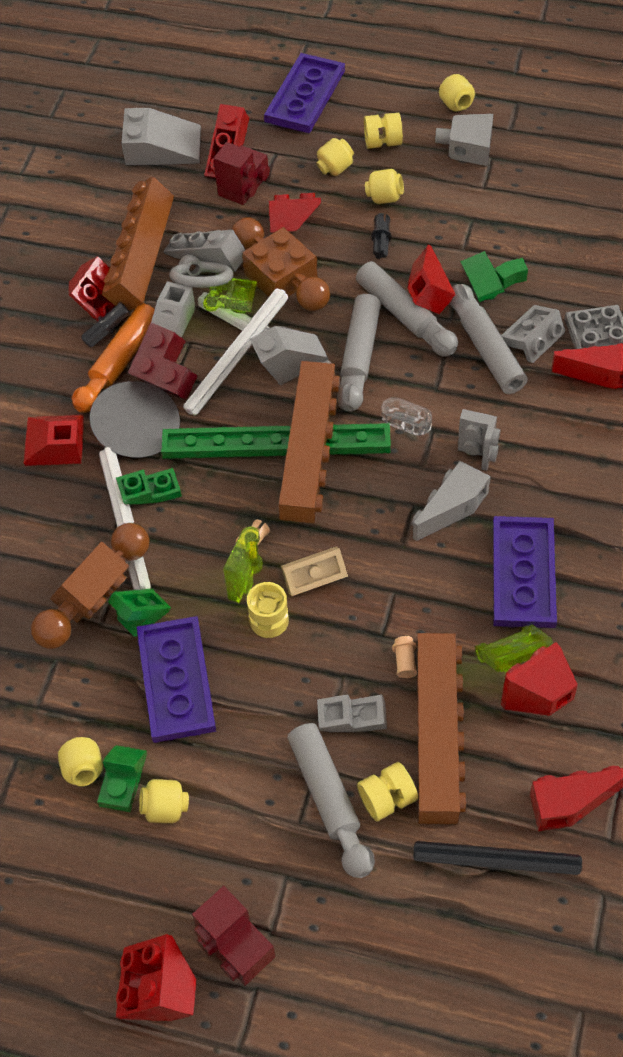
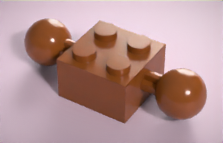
M245 217L235 222L232 230L245 248V251L242 252L244 275L268 297L277 288L284 290L288 297L296 292L298 303L308 311H318L327 305L330 299V289L328 284L317 276V256L284 227L264 239V229L256 219Z
M124 523L118 526L111 536L112 549L101 541L57 589L50 600L58 608L44 610L33 619L31 634L38 645L47 649H55L64 645L71 635L70 622L72 619L76 623L83 617L89 620L107 601L103 595L108 598L125 581L127 577L123 573L129 567L125 561L140 559L149 548V536L142 526L136 523Z

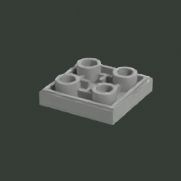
M619 305L565 313V322L575 349L623 343V316Z

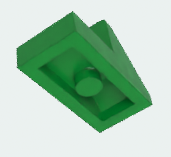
M153 589L113 592L108 600V603L116 610L118 621L134 637L138 636L137 626L154 624L171 609Z
M115 745L103 759L106 773L97 800L99 807L131 812L146 760L147 750Z

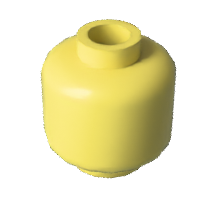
M453 74L447 77L440 85L439 97L452 111L465 110L474 100L475 90L473 86L460 74Z
M332 138L317 151L319 161L316 162V165L323 174L330 173L333 176H338L353 163L352 156L354 152L344 139Z
M394 169L372 172L369 181L365 182L366 195L371 197L376 204L396 202L400 195L404 193V183L401 174H397Z
M76 737L60 747L58 762L61 774L66 782L77 786H87L92 784L101 775L103 760L99 747L94 740L86 737Z
M153 779L148 782L146 787H142L140 790L139 811L140 814H145V818L150 823L173 824L180 819L182 812L188 811V792H182V786L177 780Z

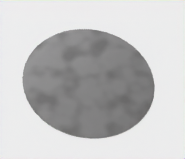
M128 381L112 385L98 395L90 410V425L98 441L103 446L110 447L112 452L127 457H147L161 452L162 430L179 429L180 416L174 401L163 390L148 383Z

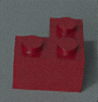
M226 142L213 158L218 196L241 205H245L248 199L255 195L259 185L268 178L270 173L267 154L242 145L239 147Z
M150 323L128 374L141 382L151 384L183 400H187L198 376L188 368L176 363L185 340L171 330Z
M224 885L192 914L196 926L193 931L198 937L196 940L198 945L208 956L214 953L223 962L220 968L233 982L238 978L246 986L276 957L274 946L250 922L248 910Z

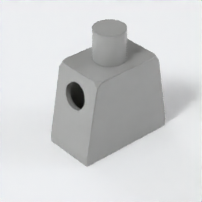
M493 114L453 116L451 129L436 128L435 143L449 144V157L451 159L488 166Z

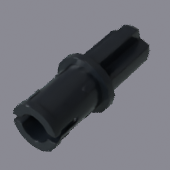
M379 213L374 217V230L371 233V240L373 241L372 253L379 260L388 256V245L392 238L389 231L391 219L386 214L384 221V213Z
M119 302L106 315L98 317L99 321L82 334V340L89 347H93L107 334H113V329L127 317L131 316L130 311L122 302Z

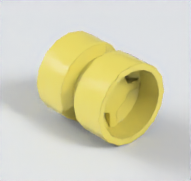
M399 112L385 114L383 118H380L379 115L364 116V135L367 149L380 148L383 143L388 147L402 145L403 133ZM383 127V135H379L378 128Z
M272 582L257 584L250 589L247 595L250 626L257 635L264 638L279 636L286 630L289 624L287 595L278 584Z
M396 762L383 769L380 777L373 774L357 783V789L362 802L376 822L393 814L395 806L402 809L418 800V793L413 780L400 762Z

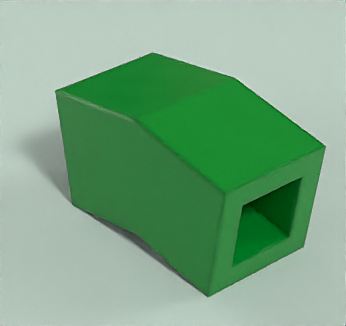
M523 258L507 261L494 268L503 289L515 283L527 281L528 268Z

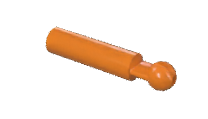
M145 303L136 307L88 372L90 378L88 384L77 388L73 392L72 404L77 411L81 413L90 412L93 402L98 397L100 391L112 386L119 378L143 341L152 322L155 311L153 307Z

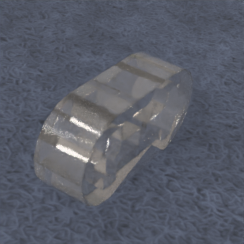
M390 397L382 403V420L385 423H390V426L414 435H425L431 430L432 413L427 408L397 397ZM419 419H423V420H424V421H420V423H415V421H419Z

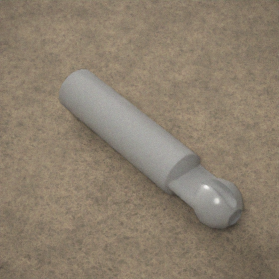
M371 261L359 269L356 275L357 283L369 294L376 296L380 300L381 305L413 334L429 343L437 355L447 357L456 351L458 346L456 335L437 322V318L428 309L415 305L410 293L381 267Z
M465 284L453 286L452 288L456 295L449 305L458 313L462 326L505 394H512L521 390L526 385L528 378L482 306H479L469 286Z
M360 294L354 300L340 371L341 383L339 392L336 393L337 404L344 411L357 410L363 402L364 382L368 378L381 307L380 300L371 294Z
M308 723L298 726L288 734L287 738L330 839L340 840L344 849L341 860L343 869L352 877L363 878L373 870L375 864L374 854L368 847L361 845L358 840L356 831L360 828V822L317 725Z

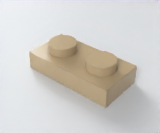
M337 546L281 566L287 589L291 596L348 577L340 548Z

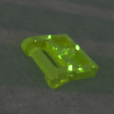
M232 278L226 284L208 287L209 293L204 298L203 306L210 312L216 311L218 308L231 309L235 313L251 312L257 281ZM227 290L226 295H221L220 292Z
M249 526L242 530L223 568L228 600L240 603L244 593L248 594L252 588L253 574L260 572L263 568V561L258 553L260 535L255 527Z
M533 624L523 627L522 631L490 644L481 643L476 645L475 653L480 663H487L496 672H506L515 664L530 660L536 650L543 646L548 648L553 644V641L547 634Z

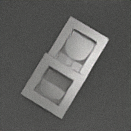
M348 694L317 699L320 731L362 732L387 729L385 699L382 694L352 700Z

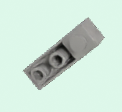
M216 230L184 234L177 233L171 237L170 243L163 251L166 255L180 260L183 256L191 254L200 261L221 263L230 267L233 272H236L243 262L242 252L245 251V248L233 230Z
M167 281L157 300L151 323L171 330L182 337L196 309L193 288Z
M461 461L453 470L449 469L443 478L441 487L431 492L427 500V506L423 511L418 510L413 517L411 523L413 526V539L418 541L473 514L489 493L490 476Z

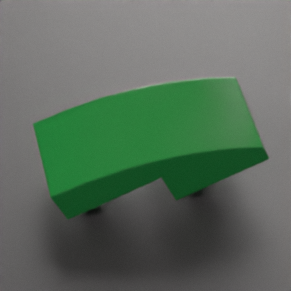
M485 251L460 261L479 302L491 300L504 292L502 284Z
M173 468L150 475H145L144 470L116 477L124 504H148L182 497Z

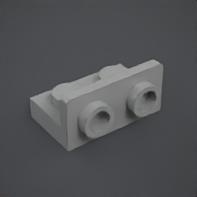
M533 305L501 336L507 346L524 350L527 361L534 363L565 333V328L559 310Z
M463 409L459 423L458 451H463L469 455L483 456L482 470L487 471L490 461H496L499 449L497 444L501 429L496 428L497 416Z

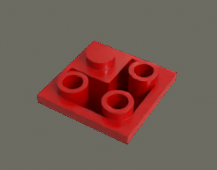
M301 193L300 199H290L289 194L274 195V200L269 201L270 232H276L283 227L287 231H297L321 204V198H315V193Z
M98 256L81 265L69 282V296L96 321H99V316L103 317L115 307L112 302L102 295L105 286L104 279L109 273L110 267Z
M84 415L28 417L24 465L81 464Z
M557 642L548 648L545 646L539 648L532 654L530 660L522 665L517 663L506 672L501 706L505 710L550 716L574 700L578 684Z
M165 934L124 947L120 961V984L116 995V1018L174 1021L193 1016L196 978L173 936Z

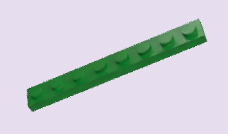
M390 423L334 425L332 439H327L326 445L330 446V455L391 453ZM291 426L163 429L162 458L286 456Z

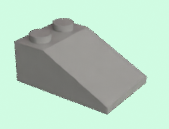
M125 108L122 132L125 165L195 164L200 162L201 125L151 108Z

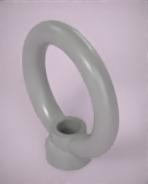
M188 254L181 258L179 265L171 269L169 276L177 284L195 288H206L228 283L233 278V271L227 265L200 261L194 255ZM196 264L195 269L190 272V266ZM201 272H211L219 274L207 277H195L198 276Z

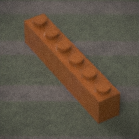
M154 176L146 181H139L132 190L133 196L127 206L128 212L121 225L120 237L116 241L115 254L110 260V270L104 279L105 286L102 295L115 306L122 302L129 311L144 303L174 199V195Z
M301 361L279 499L280 520L315 523L316 512L322 513L323 495L319 494L320 487L325 488L327 470L322 469L323 463H329L330 446L326 445L327 439H332L334 422H329L330 415L335 416L337 399L333 398V392L338 393L340 386V376L335 375V364Z
M418 633L417 636L418 824H458L460 813H466V793L459 792V782H465V762H459L458 751H464V732H458V722H463L464 710L463 702H457V693H462L463 675L456 673V664H462V646H456V634Z

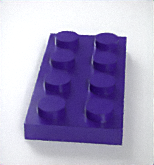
M300 53L264 114L265 122L310 133L345 72V63Z
M494 516L493 626L556 628L554 518Z
M198 616L137 626L153 743L217 732Z

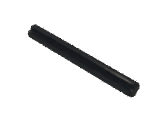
M416 841L413 851L414 860L420 862L579 875L582 871V857L579 854Z

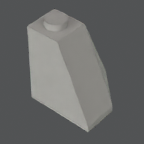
M274 326L250 340L260 362L280 386L299 376L301 361L323 363L328 360L315 334L283 326Z

